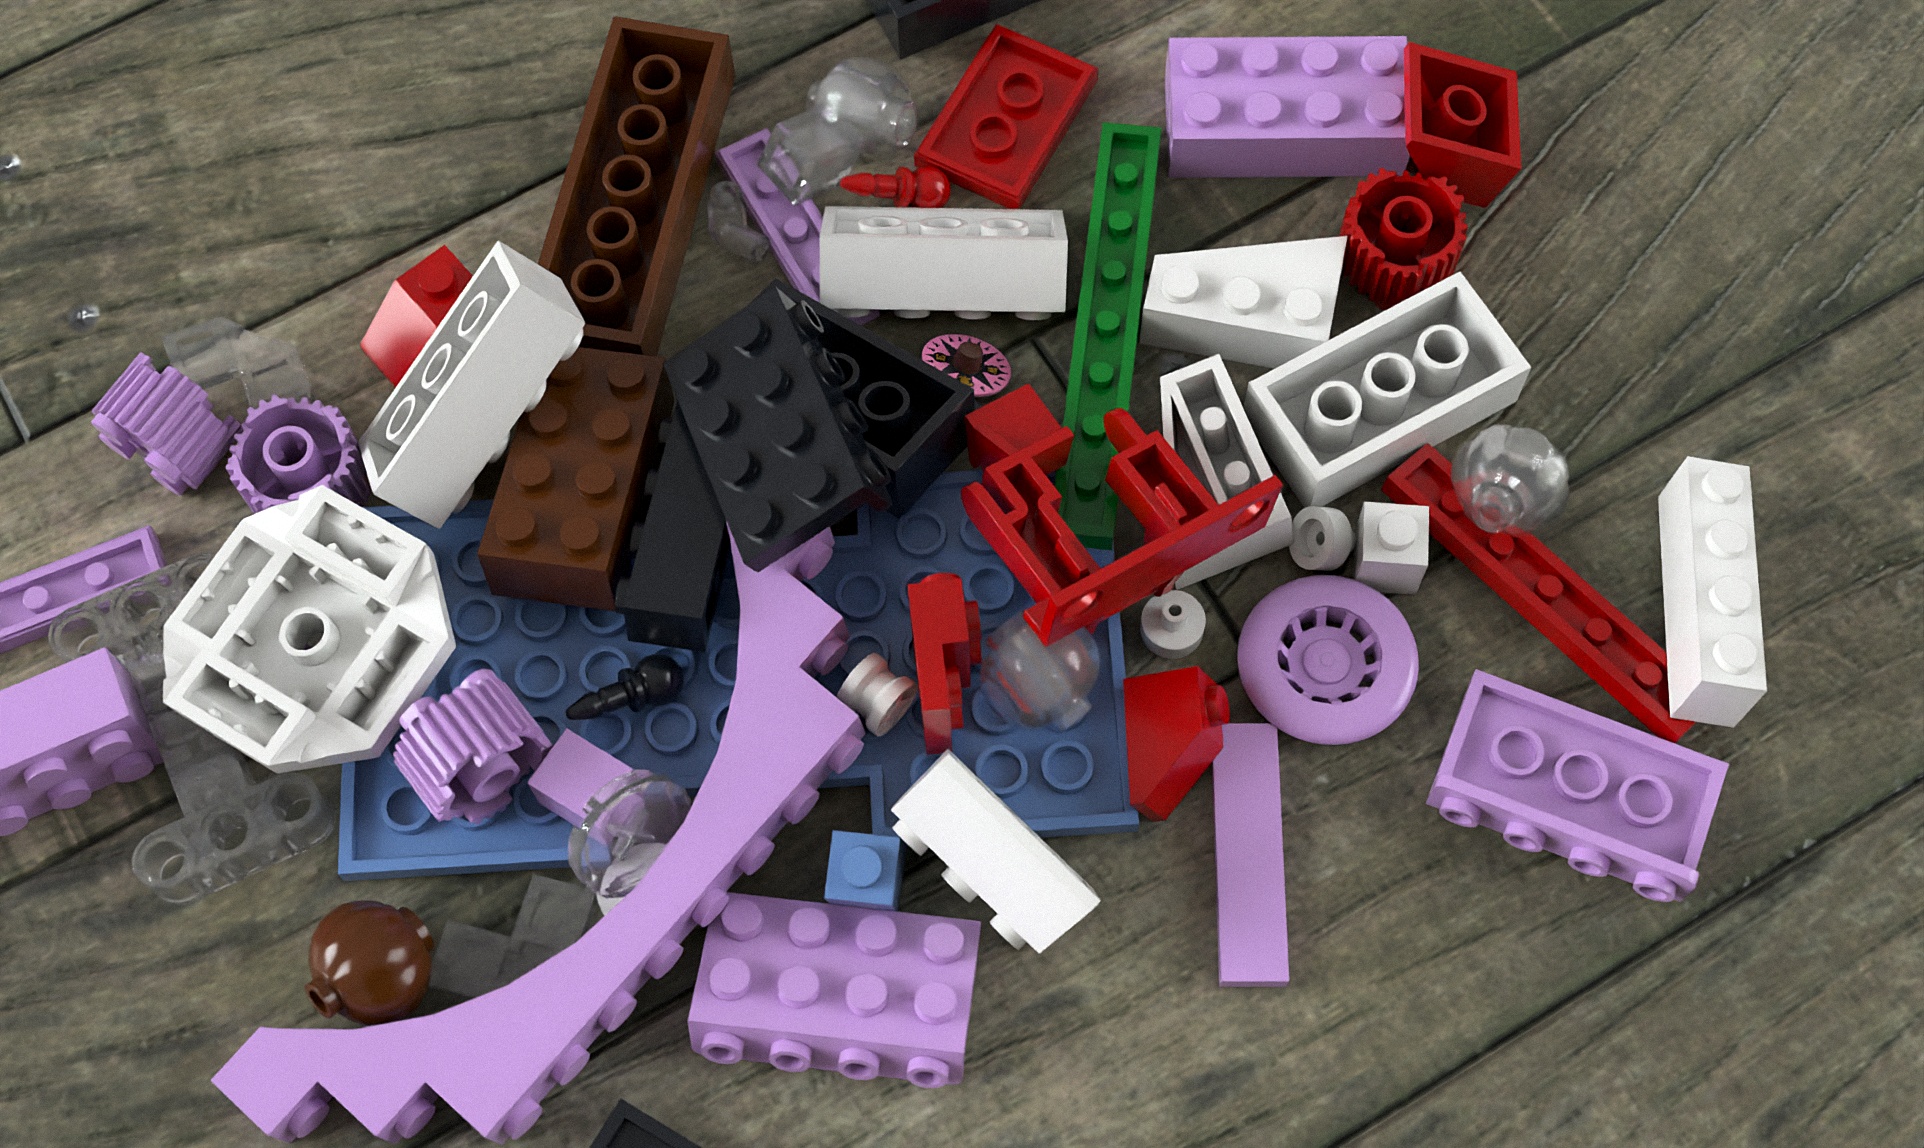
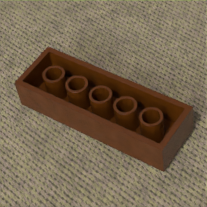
M613 16L538 261L539 266L561 278L585 321L583 336L578 347L657 357L735 79L729 35Z

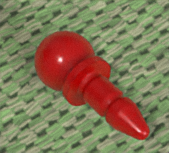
M922 166L912 172L908 167H899L895 175L875 174L872 176L871 173L862 172L843 177L840 180V187L861 197L873 195L875 198L893 199L895 207L906 208L908 205L912 208H943L951 194L949 179L944 172L933 166Z

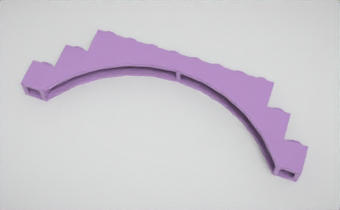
M726 521L740 601L736 683L718 752L684 823L639 884L584 936L511 984L433 1015L359 1029H282L259 1027L210 1081L267 1136L291 1143L296 1137L303 1138L320 1125L329 1112L327 1103L333 1096L376 1137L397 1144L402 1137L405 1139L413 1137L429 1122L436 1110L432 1103L439 1096L452 1106L480 1134L500 1145H503L509 1137L516 1140L525 1134L542 1113L543 1108L539 1105L541 1100L557 1082L563 1086L578 1075L590 1058V1053L586 1051L587 1048L604 1029L612 1032L630 1016L637 1004V1000L633 996L651 976L659 979L676 964L683 952V947L680 943L697 924L705 927L721 913L729 900V895L726 891L743 872L751 875L766 862L775 846L771 840L788 821L792 824L800 822L816 804L819 798V793L816 791L817 788L833 770L837 774L844 772L862 751L864 743L861 739L866 733L859 715L814 679L818 673L822 675L828 674L840 663L847 652L848 644L846 642L850 638L843 616L801 583L804 577L812 579L817 576L829 562L833 553L832 546L835 544L830 526L757 573L743 563Z

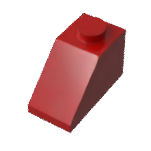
M1199 666L1123 679L1130 805L1152 822L1164 821L1169 817L1224 748L1222 725L1229 723L1230 710L1228 698L1224 688L1213 681Z

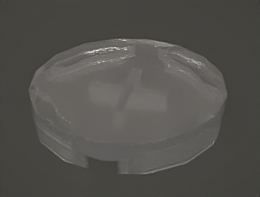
M634 770L612 779L592 795L582 809L588 815L583 820L580 830L573 825L568 839V862L576 877L588 889L605 898L626 897L639 884L684 823L692 806L686 790L667 775H656L651 770Z

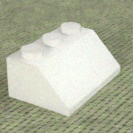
M949 749L892 806L891 811L900 819L892 827L893 830L920 856L928 848L932 849L949 866L941 874L945 881L967 902L970 903L979 895L994 909L997 914L990 921L991 925L1017 950H1020L1028 942L1040 954L1091 912L1101 901L1093 888Z

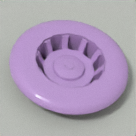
M1315 575L1298 578L1268 593L1259 601L1247 617L1239 637L1237 662L1241 682L1256 709L1270 723L1288 735L1322 745L1354 743L1380 733L1390 726L1405 710L1414 693L1418 679L1419 657L1416 642L1401 612L1377 590L1357 580L1341 576ZM1326 621L1342 624V627L1327 626ZM1309 622L1313 623L1314 628L1306 631L1302 630L1301 625ZM1351 631H1355L1360 635L1363 641L1359 643L1350 634ZM1284 637H1288L1293 642L1290 649L1282 642ZM1372 654L1375 662L1366 665L1365 656ZM1279 663L1285 664L1287 671L1281 670ZM1362 681L1373 683L1371 687H1359Z

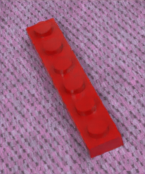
M1426 443L1387 476L1381 488L1383 493L1396 504L1429 506V534L1657 737L1676 744L1697 723L1695 721L1670 718L1667 652L1429 443Z

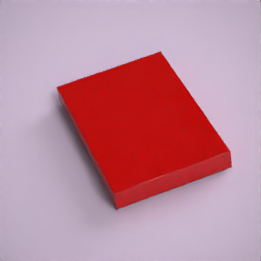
M995 24L916 150L914 166L918 168L922 166L936 167L944 172L949 182L1008 209H1021L1097 83L1099 68Z

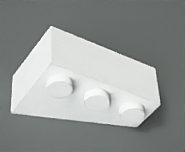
M1348 236L1155 255L1143 307L1139 343L1210 357L1220 354L1221 359L1274 369L1329 340Z
M1220 354L1160 377L1163 437L1219 505L1273 476ZM1281 492L1264 528L1186 570L1175 582L1176 590L1294 544L1292 519Z

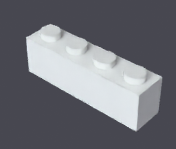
M1687 456L1658 496L1670 718L1734 728L1767 692L1749 466Z

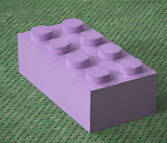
M1407 36L1169 38L1165 70L1168 178L1368 176L1370 173L1377 176L1380 168H1384L1386 171H1396L1397 176H1402L1410 156L1405 141L1404 48L1407 45Z
M106 647L0 691V836H6L21 830L28 824L29 819L52 809L61 810L78 806L91 797L92 792L110 784L139 780L150 774L155 765L172 758L149 693Z

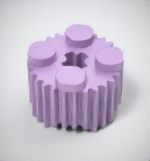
M140 352L92 409L95 418L91 421V424L101 432L98 436L99 439L122 457L129 460L135 452L144 457V462L153 469L150 475L165 488L181 496L188 487L192 489L199 487L226 454L230 446L236 441L234 439L235 433H243L241 423L236 421L231 415H228L223 422L216 418L211 412L212 404L206 399L209 394L201 386L192 382L189 377L170 366H167L159 374L151 363L152 359Z
M275 394L272 395L271 402L267 403L262 399L258 401L259 408L249 407L247 409L249 416L241 424L244 431L243 433H235L234 439L237 445L230 446L229 450L232 453V457L228 458L229 464L225 467L231 476L230 480L254 514L272 506L298 500L300 494L321 485L361 507L366 505L371 489L366 480L368 475L359 449L358 440L346 418L342 416L337 407L333 408L330 405L324 407L319 400L311 404L306 397H303L300 403H297L294 397L279 399Z
M480 669L469 675L461 683L460 687L454 688L450 695L446 693L442 695L439 702H436L433 697H424L410 705L399 720L406 732L400 735L402 741L395 745L397 750L393 753L395 757L393 761L438 822L442 820L450 821L454 816L458 819L465 815L469 822L478 825L484 818L490 819L497 811L502 812L506 809V806L513 800L509 794L510 787L521 782L520 778L530 772V766L536 771L553 748V744L545 736L543 730L505 682L503 683L501 679H498L492 670Z

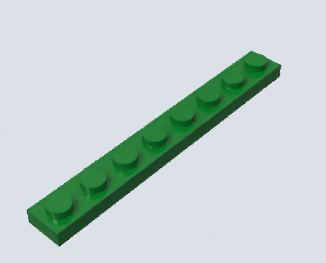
M1102 123L1062 428L1067 426L1074 434L1067 464L1057 469L1055 488L1062 496L1058 514L1085 548L1111 551L1113 549L1119 497L1106 483L1105 478L1111 458L1118 454V452L1108 439L1103 420L1104 415L1115 408H1122L1129 413L1162 127Z

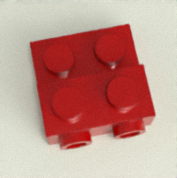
M937 573L923 578L920 583L907 584L926 755L944 753L947 749L952 752L951 730L964 729L961 689L971 688L970 665L982 664L980 645L982 637L977 600L964 601L962 579L960 576L954 573Z

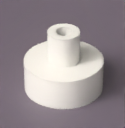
M1309 506L1302 509L1292 522L1294 544L1289 546L1290 553L1294 561L1304 569L1335 570L1345 562L1349 553L1356 545V536L1351 529L1349 520L1343 512L1336 508Z
M1171 590L1161 597L1153 596L1146 603L1142 612L1140 624L1142 640L1150 651L1160 657L1168 659L1185 657L1195 651L1202 641L1206 624L1205 613L1201 604L1193 596L1183 591Z

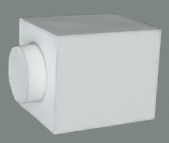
M1364 501L1354 531L1356 545L1353 549V580L1364 583L1378 592L1416 595L1428 567L1429 506Z

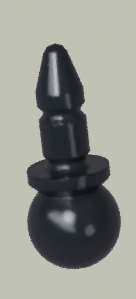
M648 655L637 663L634 670L629 667L619 670L618 682L599 688L597 692L592 691L584 694L567 708L566 716L570 720L595 719L602 716L604 712L610 713L627 705L633 712L637 713L644 710L646 704L653 706L669 704L682 691L684 685L683 671L680 665L667 655Z

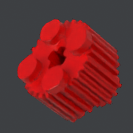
M1380 168L1377 176L1370 173L1367 176L1366 182L1361 180L1358 183L1355 197L1351 196L1339 235V237L1348 236L1342 264L1343 276H1350V286H1359L1358 293L1360 295L1365 292L1369 293V300L1373 301L1380 310H1387L1454 275L1467 238L1465 235L1468 224L1464 223L1466 213L1460 212L1464 197L1463 195H1455L1457 187L1455 185L1447 186L1448 178L1445 176L1440 179L1430 176L1427 180L1422 179V173L1419 172L1414 177L1410 176L1408 171H1403L1402 176H1397L1396 171H1386L1384 168Z

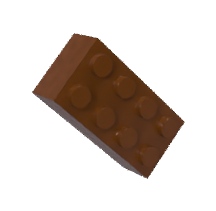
M578 347L570 358L565 361L559 360L546 379V389L537 406L530 412L523 411L520 415L478 549L477 556L492 595L615 611L618 582L621 575L628 574L631 563L630 540L633 526L636 520L642 521L646 508L644 504L646 477L651 467L657 468L660 457L658 452V436L661 421L664 416L671 417L675 402L672 386L663 365L666 358Z

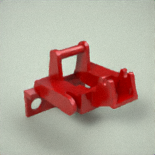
M1028 383L964 417L969 461L973 468L980 466L983 475L982 485L978 482H972L962 487L961 500L972 523L1037 603L1024 611L1023 618L1045 647L1071 633L1078 640H1083L1094 633L1098 623L1151 594L1161 597L1170 592L1174 583L1186 570L1264 528L1283 487L1279 478L1273 475L1219 505L1158 430L1146 435L1126 410L1115 408L1107 412L1103 420L1108 439L1118 452V454L1111 458L1105 481L1145 528L1142 547L1101 569L1058 514L1062 496L1046 476L1067 464L1074 434L1067 426L1061 428Z

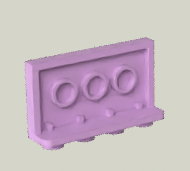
M1475 669L1426 804L1440 809V815L1454 824L1464 827H1476L1479 824L1503 833L1504 840L1519 849L1530 852H1540L1544 849L1568 858V864L1581 873L1595 877H1605L1609 874L1630 882L1638 894L1651 900L1671 902L1674 899L1682 902L1696 887L1699 873L1696 871L1697 864L1729 764Z
M726 892L729 895L726 906L708 924L689 1012L688 1027L691 1048L694 1052L703 1055L710 1061L721 1064H733L740 1060L771 1063L774 1067L788 1072H802L808 1068L839 1071L844 1076L856 1080H870L877 1076L906 1079L912 1084L923 1088H939L946 1084L955 1085L962 1082L981 935V921Z

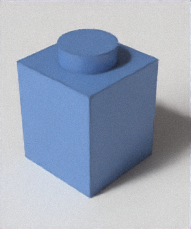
M833 830L824 898L830 904L899 912L906 846L901 838Z

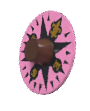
M960 334L942 335L930 340L922 351L921 360L973 388L974 397H984L999 393L1010 381L1011 368L1005 356L995 347L978 338Z

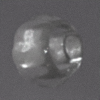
M856 56L841 60L829 70L827 76L822 81L818 80L812 84L806 99V110L808 114L812 115L815 136L822 150L830 158L850 166L876 165L887 161L896 153L898 147L903 148L910 142L917 126L918 109L911 99V90L906 78L894 65L878 58Z
M1510 424L1493 425L1480 431L1476 438L1465 442L1453 458L1450 471L1453 484L1452 490L1455 492L1458 504L1464 509L1462 516L1484 532L1489 534L1501 532L1511 536L1512 539L1530 534L1534 536L1542 528L1552 525L1567 507L1570 496L1567 482L1569 478L1567 460L1561 451L1553 446L1546 436L1538 430L1529 427L1519 428Z
M1023 610L1002 624L984 641L992 652L983 661L980 668V682L984 699L1001 720L1014 727L1033 729L1056 723L1063 732L1094 708L1087 697L1090 695V691L1099 675L1100 657L1097 644L1089 631L1082 627L1045 647L1023 618L1025 611Z

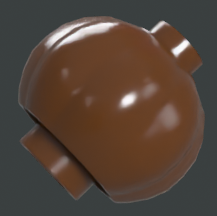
M372 900L352 901L341 904L320 921L312 935L308 958L312 981L305 985V992L316 1010L328 1019L338 1013L362 1026H375L401 1021L418 1008L427 993L433 966L429 954L434 950L432 936L421 919L406 907L396 910L391 905Z

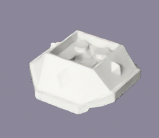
M323 485L300 494L298 500L272 506L242 519L163 626V655L166 679H163V702L173 711L277 774L380 757L401 727L399 721L401 715L412 703L422 697L456 648L433 551L425 542ZM324 632L322 639L316 646L304 650L306 643L312 636Z

